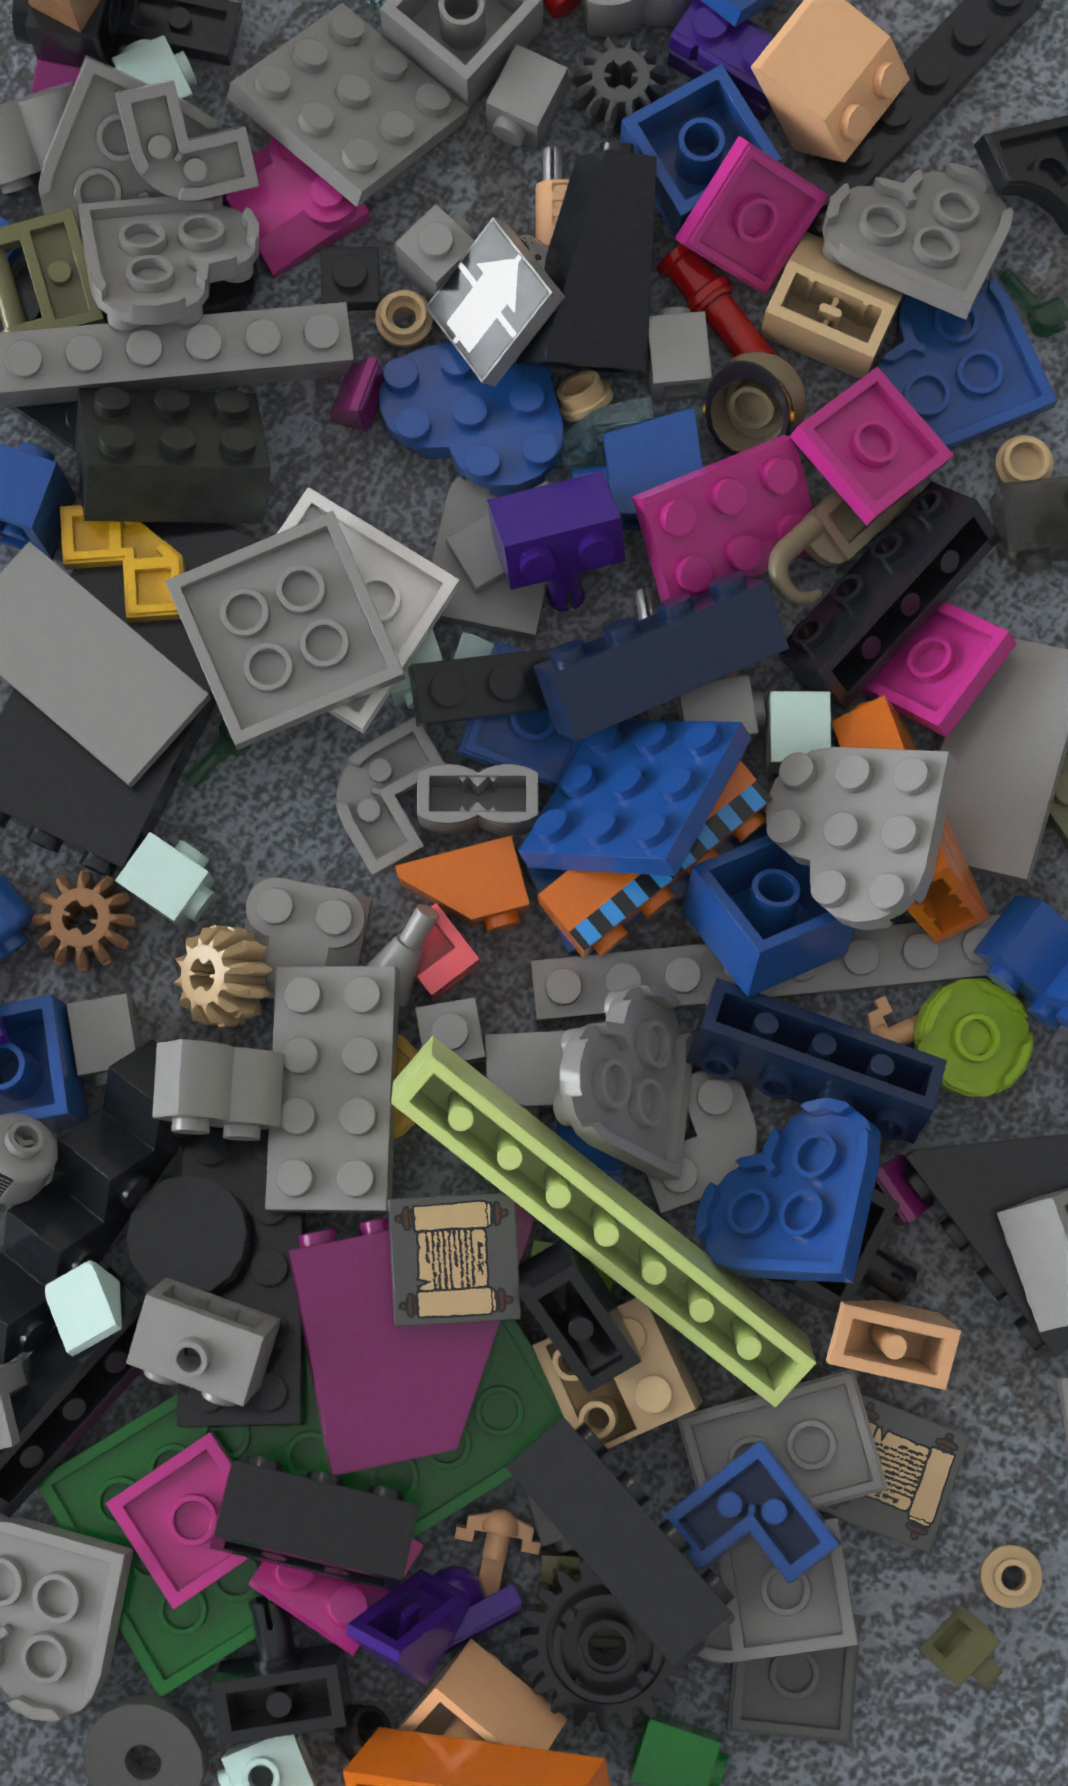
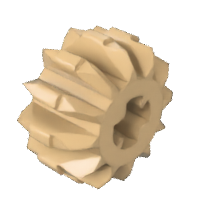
M219 925L202 928L200 935L186 938L187 954L175 958L181 967V976L173 984L183 989L179 1006L191 1011L192 1020L198 1021L203 1025L234 1028L237 1025H245L246 1020L253 1016L261 1015L260 999L273 995L266 986V977L275 969L263 963L268 953V946L256 941L254 932H249L244 928Z

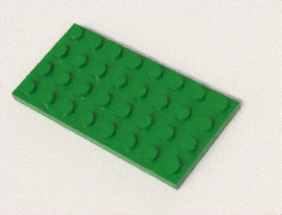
M516 1319L500 1320L456 1450L336 1475L344 1480L343 1487L368 1492V1488L371 1486L388 1487L404 1493L405 1502L418 1504L419 1508L412 1538H416L513 1477L505 1466L563 1416L537 1355ZM305 1344L303 1426L177 1427V1393L55 1468L43 1480L38 1489L60 1527L134 1549L105 1503L211 1431H214L232 1461L245 1463L246 1457L257 1456L280 1463L283 1466L282 1472L306 1477L310 1471L330 1473ZM134 1549L119 1629L159 1697H163L256 1638L252 1612L249 1609L248 1602L262 1596V1594L248 1584L263 1561L248 1558L173 1610Z

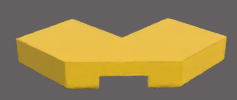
M82 505L60 507L63 565L66 570L123 566L126 619L129 623L181 619L165 583V580L185 573V560L178 551L165 540L163 541L142 522L84 521Z

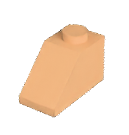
M885 1300L841 1301L826 1362L830 1365L946 1390L962 1330L941 1313Z

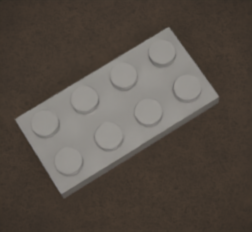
M396 966L276 967L272 1051L284 1054L280 1128L269 1129L265 1210L270 1212L388 1213L387 1199H392L395 1106L391 1104L393 1081L396 1079L400 989V970Z

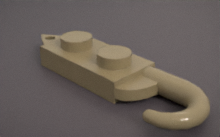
M915 488L866 526L839 493L833 490L807 513L797 526L778 541L771 551L768 572L770 582L776 592L787 602L798 606L812 605L823 596L822 590L815 588L806 592L797 589L792 584L788 571L790 563L804 550L814 560L829 567L837 566L849 560L907 508L919 492Z

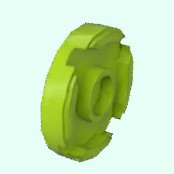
M986 978L959 979L936 989L922 1004L913 1027L914 1049L947 1060L940 1089L959 1097H988L1011 1087L1027 1068L1033 1050V1033H1029V1024L1026 1020L1029 1016L1023 1003L1014 994L1007 992Z

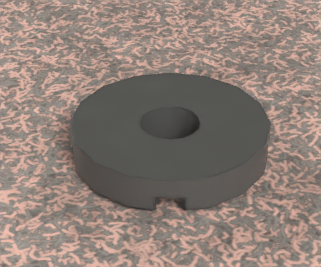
M131 1695L112 1703L90 1728L83 1749L85 1774L91 1786H201L209 1767L207 1740L196 1719L186 1710L180 1713L176 1708L169 1706L170 1700L157 1695ZM137 1745L151 1747L160 1757L161 1766L154 1769L143 1767L135 1760L132 1747Z

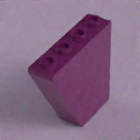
M515 1202L519 1267L535 1217ZM388 1217L359 1223L362 1235L337 1240L335 1228L298 1235L300 1247L287 1250L328 1468L333 1475L456 1450L500 1320L393 1326Z

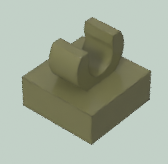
M960 1605L919 1648L958 1688L971 1675L987 1690L1003 1673L1001 1668L989 1657L1001 1641L963 1605Z

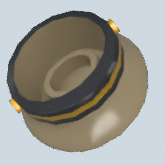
M761 351L742 353L728 361L713 375L707 388L703 416H706L708 430L716 443L729 454L735 455L779 436H790L804 420L806 396L800 377L787 361L777 355Z

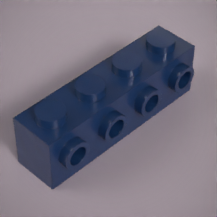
M743 572L729 573L712 580L709 583L710 591L691 598L689 594H684L660 602L656 606L658 613L640 621L636 617H628L610 623L602 629L604 636L584 644L582 640H574L549 651L550 659L534 665L533 668L556 732L574 741L581 740L789 649L768 582L744 576Z
M716 978L701 1012L685 1062L700 1067L705 1073L713 1077L731 1078L756 1087L763 1094L775 1099H789L800 1104L826 1097L845 1101L880 1130L881 1137L889 1140H903L914 1144L935 1109L947 1060L761 993L747 997L738 985Z

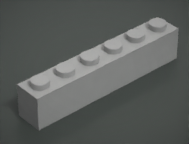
M339 302L204 314L199 321L193 324L181 325L170 322L162 325H140L132 330H118L111 327L109 323L3 332L0 333V408L78 401L79 388L101 389L104 387H116L130 390H162L172 388L181 391L345 376L348 374L354 361L347 303Z

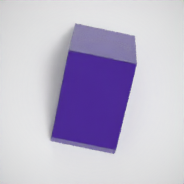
M420 1569L401 1583L395 1592H389L348 1623L346 1635L375 1659L426 1686L467 1613L472 1595Z

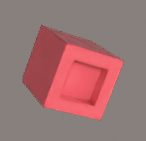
M437 903L433 904L431 908L438 913L439 917L422 945L423 953L416 977L418 983L433 1002L481 966L479 957Z

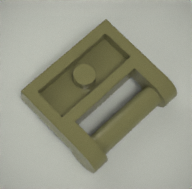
M72 208L0 227V317L4 328L0 333L106 323L103 310L98 308L91 294L82 238ZM21 247L42 318L26 322L7 257V253L11 250Z

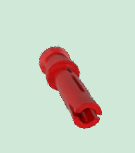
M680 244L658 264L656 271L661 278H670L687 300L686 308H689L691 312L705 311L707 323L734 357L742 353L760 351L777 355L731 297L733 288L729 278L726 275L719 276L704 257Z

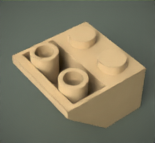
M806 232L790 257L768 304L760 334L770 341L861 379L870 372L905 294L859 275L844 265L830 262L822 253L824 239Z
M636 1297L617 1305V1309L639 1351L641 1362L589 1393L549 1337L532 1345L564 1418L574 1429L585 1422L607 1449L697 1409L703 1402L667 1321Z

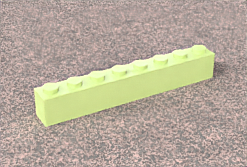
M432 1036L393 1081L392 1105L775 1408L817 1363L809 1337L804 1331L734 1275L717 1265L709 1255L436 1037Z

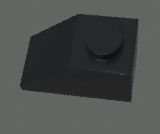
M561 1239L519 1265L521 1299L588 1393L641 1362L639 1351L604 1280L592 1263L576 1249Z

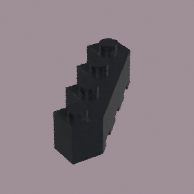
M153 1039L109 1066L103 1110L58 1138V1160L54 1167L53 1181L44 1186L31 1200L17 1204L7 1210L3 1252L0 1253V1364L10 1362L23 1352L29 1353L34 1351L45 1341L56 1325L46 1300L45 1286L87 1261H94L97 1264L101 1261L129 1221L133 1210L142 1196L153 1187L189 1136V1134L172 1132L171 1121L153 1118L157 1042Z

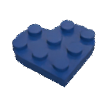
M995 278L986 279L966 320L906 295L897 313L898 321L896 327L900 344L885 353L878 368L949 450L1055 407L1058 400L1008 294Z
M451 341L426 346L402 357L394 358L384 367V380L379 389V410L382 423L390 439L395 443L398 440L406 448L420 451L422 458H450L458 475L463 480L467 477L474 485L490 489V495L500 497L538 486L545 482V476L556 467L559 457L562 458L564 454L563 421L549 368L516 365V359L495 387L481 383Z
M827 1097L806 1101L800 1105L805 1111L793 1117L782 1131L776 1126L773 1128L761 1154L737 1159L735 1162L740 1167L729 1172L718 1186L710 1182L703 1193L697 1208L696 1234L697 1237L704 1241L707 1253L712 1260L727 1272L747 1278L854 1282L879 1168L881 1133L872 1122L845 1101Z

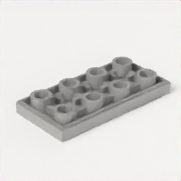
M28 542L0 573V676L132 788L211 699L210 695L31 542Z
M1014 639L1017 645L947 738L944 737L941 751H949L956 760L946 816L970 871L1030 884L1068 749V649Z

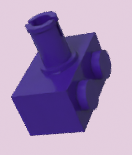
M602 471L487 500L493 540L510 589L514 590L547 581L548 603L558 611H568L567 592L571 593L573 609L583 604L585 593L582 587L581 572L626 561L621 516Z

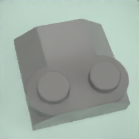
M254 876L252 890L246 900L247 916L244 929L254 932L256 941L268 946V953L263 963L275 969L266 977V986L273 995L264 998L275 1000L276 967L360 966L373 902L372 898L343 889L278 877Z

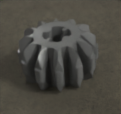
M608 36L603 41V53L589 47L587 48V51L583 54V64L585 66H577L573 72V84L577 87L573 92V104L576 109L586 110L584 112V122L588 128L602 121L605 122L604 134L609 139L615 133L616 126H621L622 119L668 94L666 88L663 87L667 83L668 72L664 65H655L657 53L654 51L653 46L637 53L636 40H634L633 36L625 42L624 48H617L615 42Z

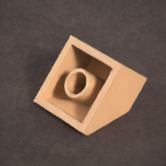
M803 0L751 66L793 150L844 163L910 80L891 36L846 0Z
M470 1639L442 1670L397 1729L548 1750L568 1719L560 1712L552 1713L550 1711V1703L543 1695L535 1694L533 1689L507 1669L495 1655L483 1649L473 1639Z

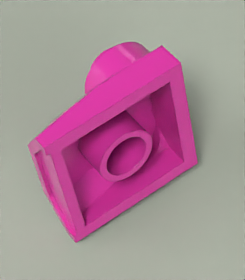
M273 136L268 146L252 155L259 186L221 195L230 208L237 209L241 213L247 207L253 211L260 225L259 253L273 279L321 251V248H327L370 222V214L364 202L356 207Z

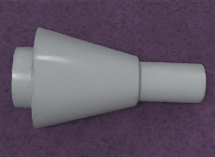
M424 904L417 905L402 933L397 934L366 965L396 966L400 970L399 1007H406L410 1004L423 953L422 945L439 917L433 908Z

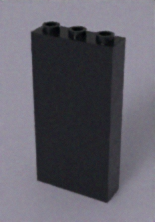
M142 522L183 556L185 572L260 541L222 523ZM123 566L74 569L71 577L204 689L211 697L209 702L132 788L15 688L0 715V828L5 829L10 820L29 829L26 839L56 854L59 853L62 845L83 854L79 864L100 875H107L111 878L115 870L121 872L148 833L154 832L217 704L181 619L129 623L127 621Z

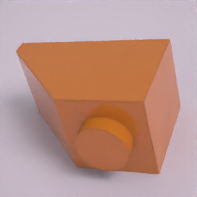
M511 835L395 865L401 887L431 904L437 903L443 911L472 928L485 925L487 933L506 930L521 924L519 915L530 913V903Z

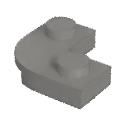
M172 79L115 92L133 164L142 178L157 191L179 200L197 201L259 186L245 126L188 138L175 82Z
M415 717L354 752L348 759L349 763L344 768L338 782L336 808L339 818L373 879L394 868L395 865H399L425 850L397 798L417 788V772L430 766L445 763L423 726L417 727Z
M703 1070L691 1074L687 1115L695 1137L684 1141L680 1179L659 1180L646 1174L660 1214L701 1200L710 1182L718 1186L729 1172L740 1167L735 1162L737 1159L755 1155L757 1147L756 1122L741 1082L731 1078L713 1077Z

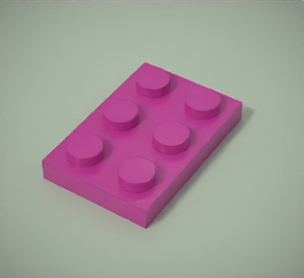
M786 435L779 436L632 496L661 602L684 594H689L691 598L710 591L709 583L712 580L729 573L743 572L744 576L753 578L767 572L769 555L777 542L802 521V518L813 509L797 445ZM804 550L795 559L805 556L808 553Z

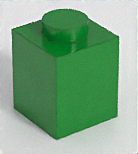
M656 1713L657 1716L653 1719L645 1714L628 1769L630 1781L644 1786H720L728 1754L719 1752L721 1740L717 1733Z

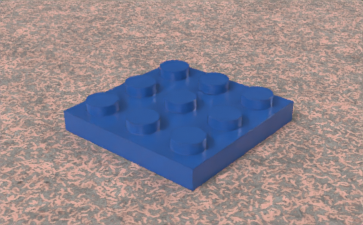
M624 720L587 736L518 852L529 868L676 876L752 738L742 722Z

